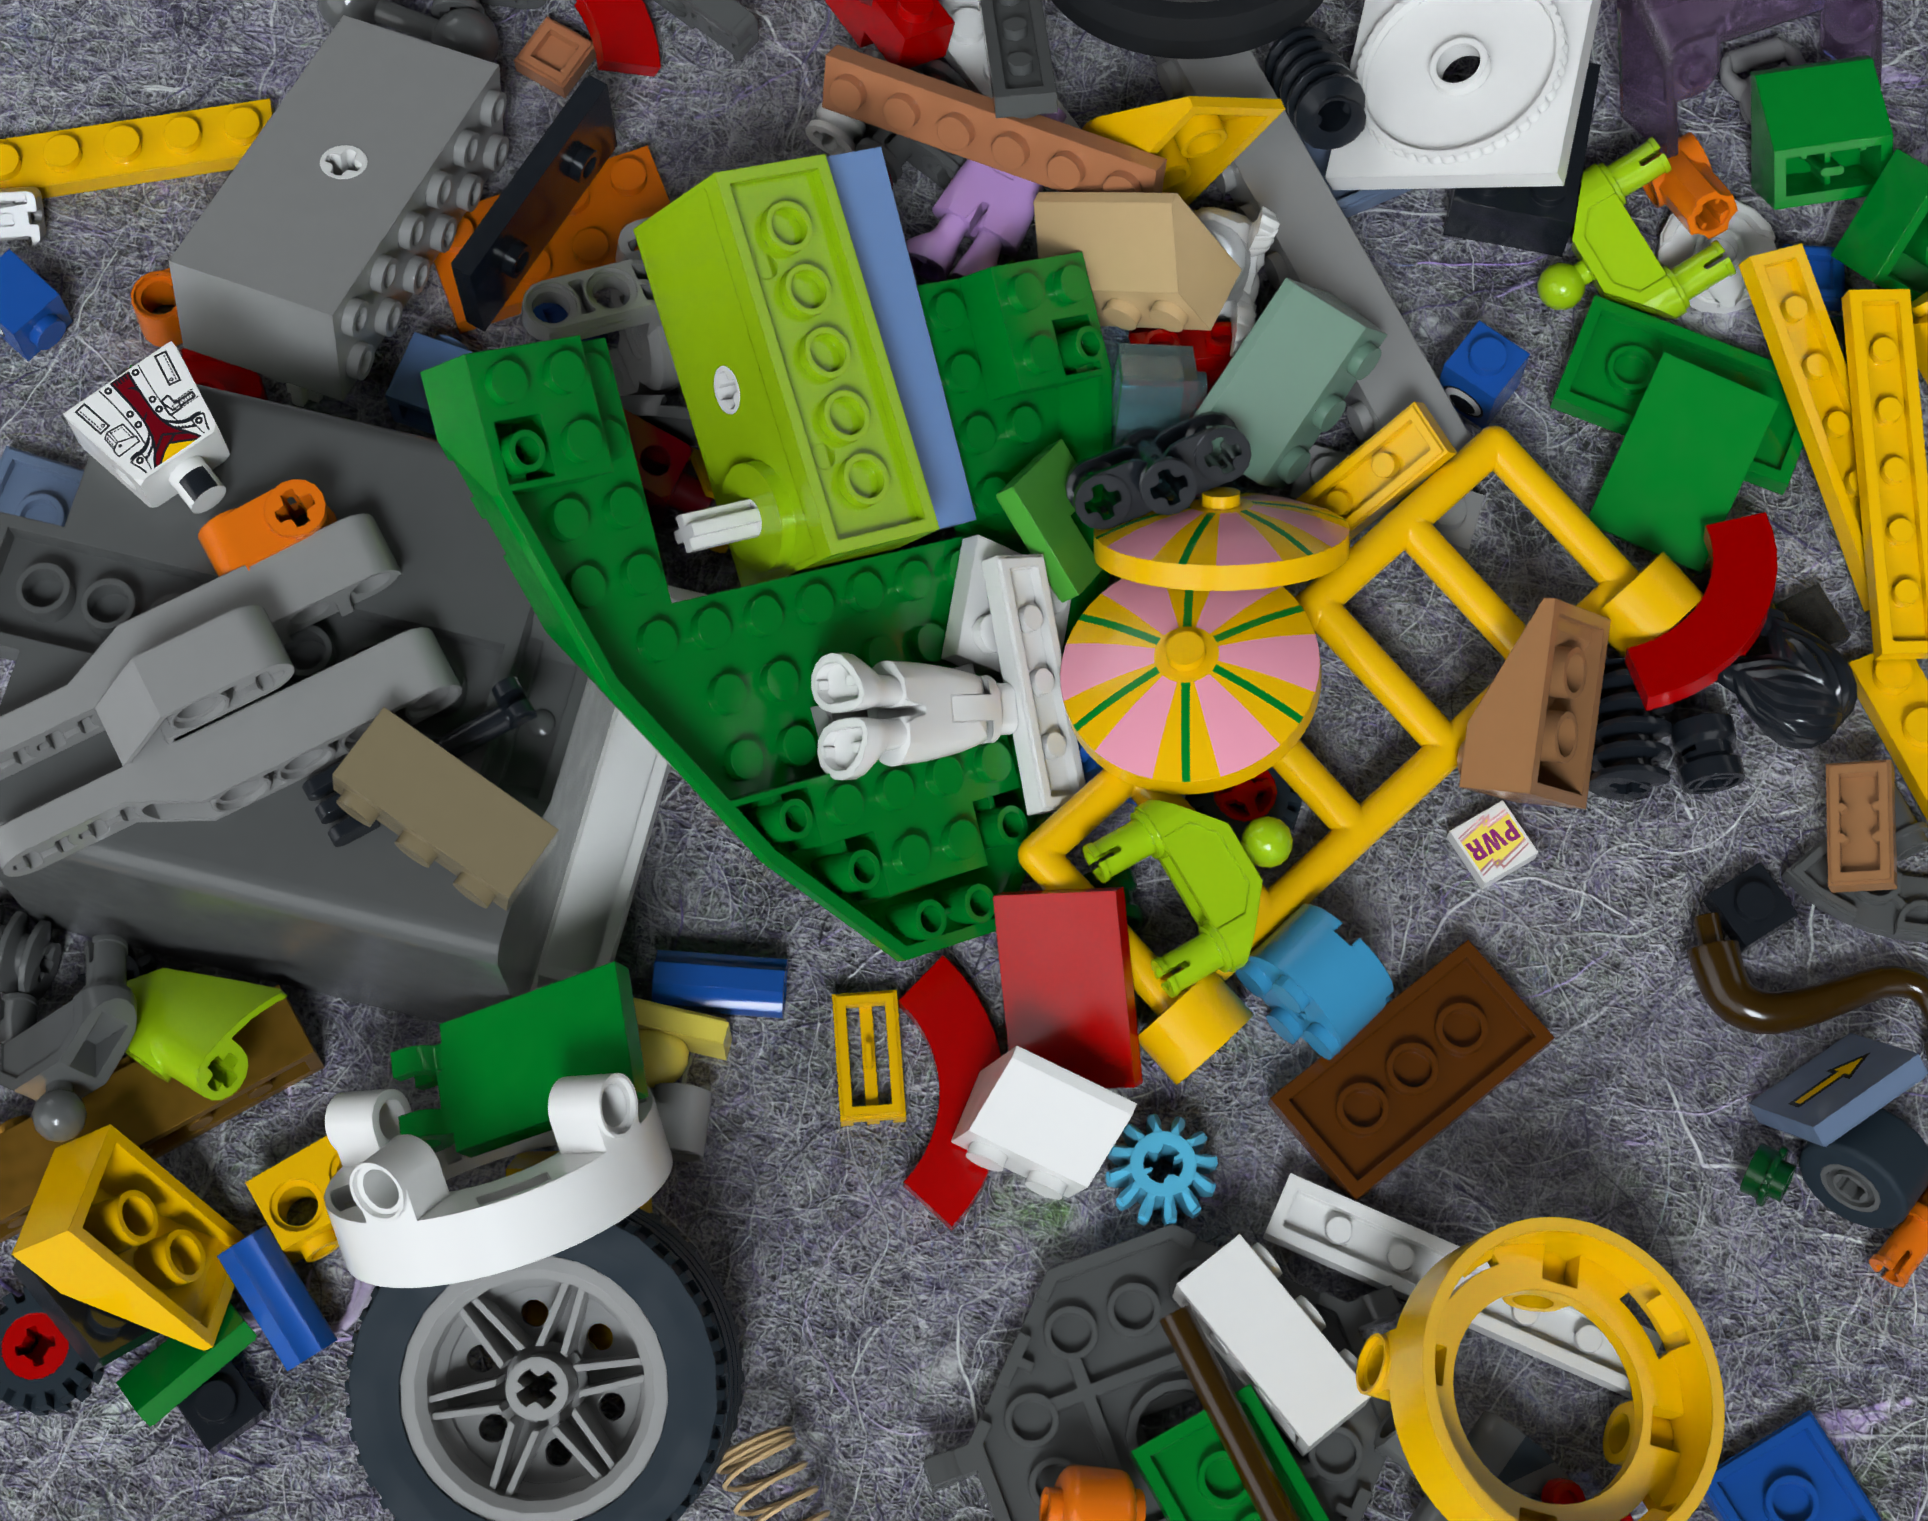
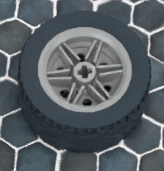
M638 1208L620 1222L573 1247L502 1273L433 1287L389 1288L375 1286L370 1295L372 1299L368 1307L363 1309L359 1317L362 1321L360 1329L354 1331L352 1337L354 1349L352 1355L348 1356L346 1365L350 1369L349 1379L345 1381V1392L349 1393L350 1405L346 1406V1418H351L352 1430L349 1431L351 1441H356L360 1454L356 1455L359 1466L364 1465L365 1472L368 1475L365 1480L370 1488L375 1486L382 1497L378 1501L384 1510L388 1508L395 1516L393 1521H677L709 1484L731 1444V1437L737 1427L738 1411L743 1399L741 1384L745 1381L744 1371H742L743 1347L739 1346L737 1336L740 1334L738 1324H735L733 1319L731 1301L725 1300L721 1292L724 1286L712 1274L708 1261L706 1259L702 1261L695 1253L697 1248L690 1241L686 1242L673 1225L667 1227L662 1223L660 1216ZM538 1300L546 1305L548 1317L543 1325L534 1326L525 1320L523 1307L528 1301ZM601 1323L610 1328L613 1334V1342L609 1348L604 1350L597 1349L589 1340V1329L594 1324ZM482 1345L495 1362L493 1368L488 1371H478L473 1368L469 1361V1353L475 1346ZM530 1371L537 1376L549 1371L554 1376L557 1385L550 1389V1391L556 1396V1399L549 1394L537 1399L531 1393L529 1385L535 1382L536 1379L530 1374ZM611 1392L619 1394L625 1403L624 1414L621 1418L615 1420L604 1416L600 1406L603 1396ZM490 1414L501 1415L507 1422L504 1438L499 1441H490L481 1432L482 1422ZM558 1438L572 1453V1457L567 1464L555 1465L549 1460L547 1447L553 1439Z

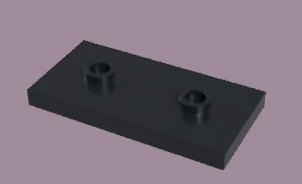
M591 75L583 79L451 262L466 322L484 332L618 146L608 85Z

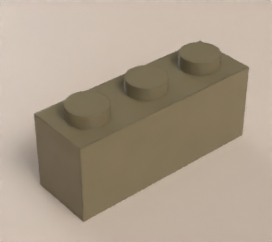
M385 707L382 708L332 774L333 789L340 794L336 803L347 814L368 827H371L375 820L382 823L399 835L394 843L404 854L427 868L434 861L457 876L453 886L475 904L486 909L493 901L507 911L557 842L559 829Z

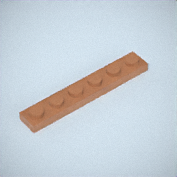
M838 44L826 54L822 108L1059 192L1162 193L1167 162L1165 158L1042 115L1027 119L1015 117L996 118L993 98Z

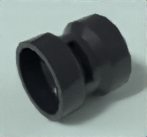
M1700 714L1678 721L1673 725V733L1670 734L1674 750L1683 756V765L1678 773L1684 793H1715L1735 787L1745 780L1746 776L1742 759L1734 754L1731 747L1737 735L1733 717L1730 714Z

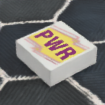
M1503 800L1450 830L1447 836L1448 841L1481 890L1533 861L1538 854L1537 849Z

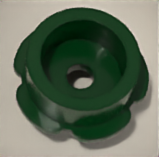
M1761 1143L1756 1150L1742 1180L1740 1191L1756 1198L1758 1206L1765 1205L1769 1197L1778 1202H1781L1796 1171L1795 1165L1785 1161L1789 1152L1788 1148L1783 1145L1780 1151Z

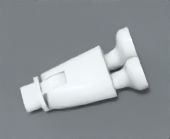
M829 653L822 656L811 674L813 698L822 710L831 713H847L867 709L868 717L839 719L823 729L818 739L817 755L821 768L826 774H830V777L834 780L857 779L865 775L878 759L884 765L892 767L930 761L966 751L979 744L995 743L1000 735L1013 734L1018 726L1016 695L1013 686L1009 683H996L989 675L977 676L957 669L906 661L886 660L877 663L871 668L858 657L849 653Z

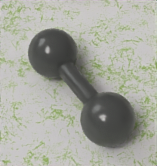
M317 0L322 17L333 28H335L342 16L345 15L373 25L379 22L433 44L489 62H494L498 54L499 36L495 25L485 14L475 9H454L443 15L440 19H436L388 0Z

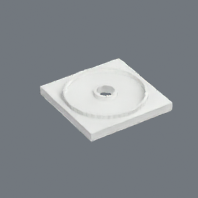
M1365 0L1350 64V69L1355 79L1360 83L1365 93V129L1355 140L1347 145L1331 149L1325 179L1332 190L1564 186L1601 0ZM1464 56H1477L1480 58L1478 69L1468 79L1458 83H1449L1442 80L1445 70L1455 60Z

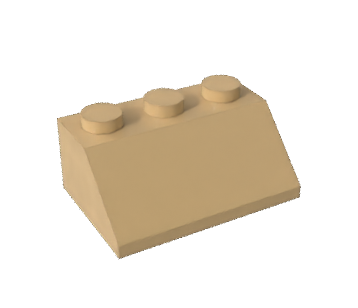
M1038 192L1033 201L1038 259L1077 252L1083 253L1100 326H1114L1124 330H1135L1136 327L1161 328L1170 332H1181L1183 329L1212 330L1242 269L1178 193Z

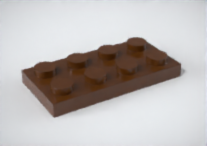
M1467 940L1385 1005L1331 1060L1323 1057L1319 1058L1269 1099L1268 1105L1344 1195L1358 1202L1551 1045L1555 1037L1473 944Z

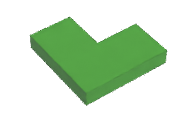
M1060 439L1044 447L996 494V498L1030 554L1044 555L1048 583L1057 598L1063 603L1080 595L1103 569L1095 562L1093 552L1071 518L1075 509L1066 496L1065 481L1068 472L1077 463L1063 440Z

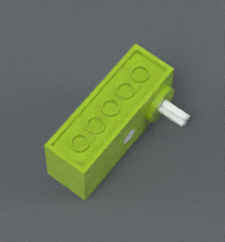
M826 154L714 172L633 229L717 504L715 507L680 514L676 517L679 529L674 531L677 544L684 543L686 553L729 544L741 586L744 587L883 555L940 529Z

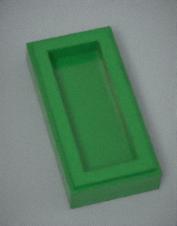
M229 1301L213 1348L202 1351L169 1337L116 1383L134 1410L151 1427L256 1340L257 1335Z

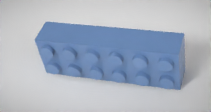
M875 147L826 156L940 529L934 532L977 520L882 148Z

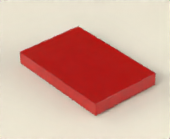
M1124 887L1001 892L994 895L993 904L1008 1051L1015 1046H1019L1104 1088H1135L1142 1084Z

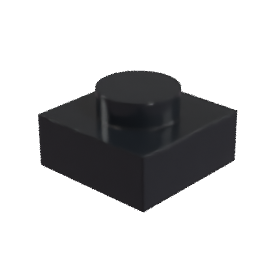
M1761 862L1709 893L1703 901L1711 913H1719L1723 930L1730 940L1739 941L1741 954L1793 922L1798 915L1795 908Z
M232 1360L177 1405L206 1449L213 1455L269 1415L267 1409Z

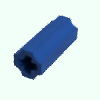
M657 950L652 980V1002L700 1013L783 1019L787 995L788 960Z
M269 1226L262 1227L217 1255L287 1372L338 1340L290 1260L282 1251Z

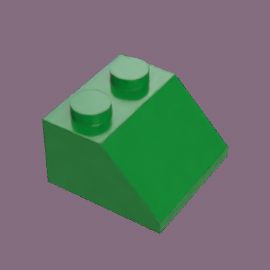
M1896 149L1831 256L1884 289H1910L1911 303L1919 296L1928 292V165Z

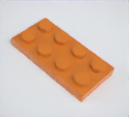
M648 145L608 158L491 324L521 314L525 292L535 283L616 263V250L621 230L631 222L653 216L670 204ZM501 194L479 201L477 207L472 212L466 211L457 225L456 235L450 249L446 253L440 252L433 262L459 334L477 328L466 322L451 262ZM636 246L634 251L639 250V247Z

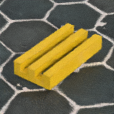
M897 990L832 994L841 1127L854 1126L856 1122H867V1125L880 1124V1121L893 1120V1123L906 1122ZM885 1006L892 1104L879 1105L872 1015V1007ZM846 1008H859L866 1106L853 1107Z

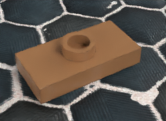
M1892 760L1826 764L1828 887L1831 893L1897 889L1895 772Z

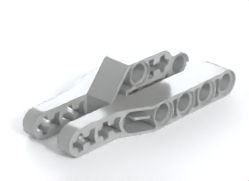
M363 513L343 518L318 530L310 537L250 566V571L245 565L119 624L68 685L0 716V781L105 730L123 766L0 826V867L3 874L9 877H18L33 873L138 822L217 821L344 759L383 707L412 726L443 711L457 701L462 694V687L433 631L429 628L419 627L389 638L190 735L176 740L177 737L267 695L284 685L294 674V666L283 646L292 641L289 635L337 612H340L342 617L354 612L352 605L379 593L391 585L399 575H403L375 519L370 514Z

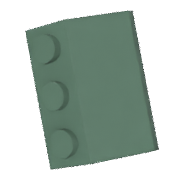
M1286 277L1193 417L1201 413L1214 411L1223 413L1232 419L1238 430L1245 435L1251 447V460L1249 467L1243 475L1261 485L1283 489L1287 483L1294 482L1305 471L1311 459L1309 450L1319 435L1330 430L1339 421L1346 408L1344 399L1356 381L1364 379L1375 368L1382 353L1379 347L1388 334L1333 294ZM1222 437L1212 441L1213 452L1210 453L1212 457L1222 453L1220 443L1224 441Z

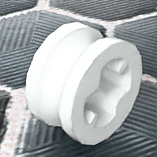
M822 103L816 109L818 120H811L805 128V133L809 140L830 155L855 151L856 144L853 140H860L866 133L864 122L822 108Z

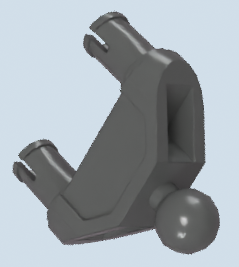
M114 934L96 935L92 937V942L89 940L85 942V987L73 996V1000L37 1022L39 1002L32 995L14 992L3 995V1000L0 999V1085L36 1101L32 1113L34 1127L42 1137L49 1141L61 1143L74 1139L84 1129L87 1111L82 1098L107 1083L130 1045L136 1031L137 999L132 990L127 986L128 943L122 937Z

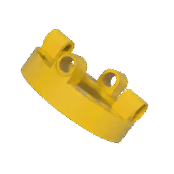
M1562 1217L1525 1219L1497 1228L1452 1251L1437 1262L1418 1282L1401 1312L1397 1327L1384 1334L1374 1333L1365 1342L1359 1355L1356 1368L1358 1391L1361 1394L1391 1403L1394 1425L1408 1464L1421 1488L1448 1521H1620L1631 1513L1641 1501L1645 1504L1648 1512L1637 1521H1687L1708 1491L1717 1469L1725 1428L1724 1393L1718 1361L1700 1316L1679 1284L1647 1252L1619 1234L1590 1222ZM1488 1262L1491 1268L1475 1274L1455 1288L1462 1276L1465 1278L1477 1267ZM1627 1293L1637 1301L1660 1336L1666 1351L1659 1357L1643 1327L1620 1300ZM1499 1298H1502L1506 1304L1512 1307L1533 1312H1552L1567 1306L1575 1308L1591 1320L1607 1337L1626 1371L1633 1400L1622 1403L1613 1410L1606 1423L1603 1435V1452L1606 1460L1611 1464L1622 1467L1609 1485L1600 1493L1584 1502L1566 1505L1549 1504L1533 1500L1512 1490L1495 1477L1482 1463L1471 1447L1461 1426L1454 1398L1453 1385L1454 1366L1458 1348L1465 1331L1473 1319L1486 1306Z

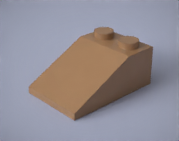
M1543 598L1467 723L1466 738L1461 743L1457 756V766L1461 775L1459 787L1516 803L1586 809L1611 619L1557 598Z

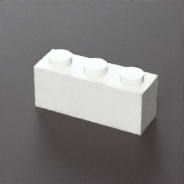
M1239 1234L1178 1282L1172 1297L1181 1308L1185 1306L1191 1307L1207 1340L1245 1386L1251 1384L1267 1414L1303 1457L1362 1409L1371 1396L1361 1394L1358 1391L1356 1385L1358 1359L1345 1348L1339 1353L1321 1333L1326 1328V1324L1316 1308L1302 1295L1294 1300L1277 1278L1282 1275V1270L1273 1256L1258 1242L1250 1247Z

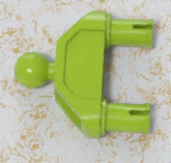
M1653 137L1648 138L1645 143L1608 166H1605L1602 162L1598 165L1594 163L1583 170L1571 249L1579 261L1574 265L1557 262L1549 265L1541 272L1537 280V292L1540 300L1547 307L1554 310H1567L1574 307L1581 301L1585 293V286L1592 282L1602 298L1651 315L1677 319L1687 313L1686 309L1691 307L1689 300L1728 276L1731 277L1736 274L1734 265L1729 257L1711 268L1705 269L1708 265L1722 258L1723 253H1725L1724 248L1717 240H1714L1709 246L1671 269L1666 265L1662 267L1624 207L1627 204L1626 196L1662 174L1672 171L1671 165L1664 153L1641 166L1659 155L1658 150L1661 147Z
M1148 800L1134 808V812L1130 815V822L1093 843H1087L1083 846V853L1089 866L1111 853L1114 854L1098 864L1099 867L1092 871L1102 883L1111 880V877L1148 856L1158 859L1199 927V935L1163 956L1151 960V967L1156 979L1178 967L1183 968V970L1167 978V981L1161 984L1167 995L1175 997L1182 990L1217 970H1221L1223 973L1228 971L1235 972L1246 965L1253 944L1263 882L1254 864L1266 868L1281 865L1288 859L1292 851L1293 838L1290 828L1282 820L1270 816H1262L1253 819L1245 827L1242 841L1239 842L1230 825L1224 821L1173 803Z

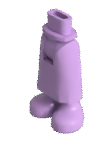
M1059 108L1058 113L1039 114L1062 123L1067 117ZM967 159L932 208L933 214L940 220L935 229L906 241L913 272L932 282L946 281L953 268L957 250L964 236L973 240V243L957 263L951 274V280L997 266L999 254L1016 256L1034 217L1033 201L1038 192H1043L1045 186Z

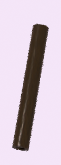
M1185 1306L1168 1314L1159 1322L1261 1521H1301L1191 1307Z

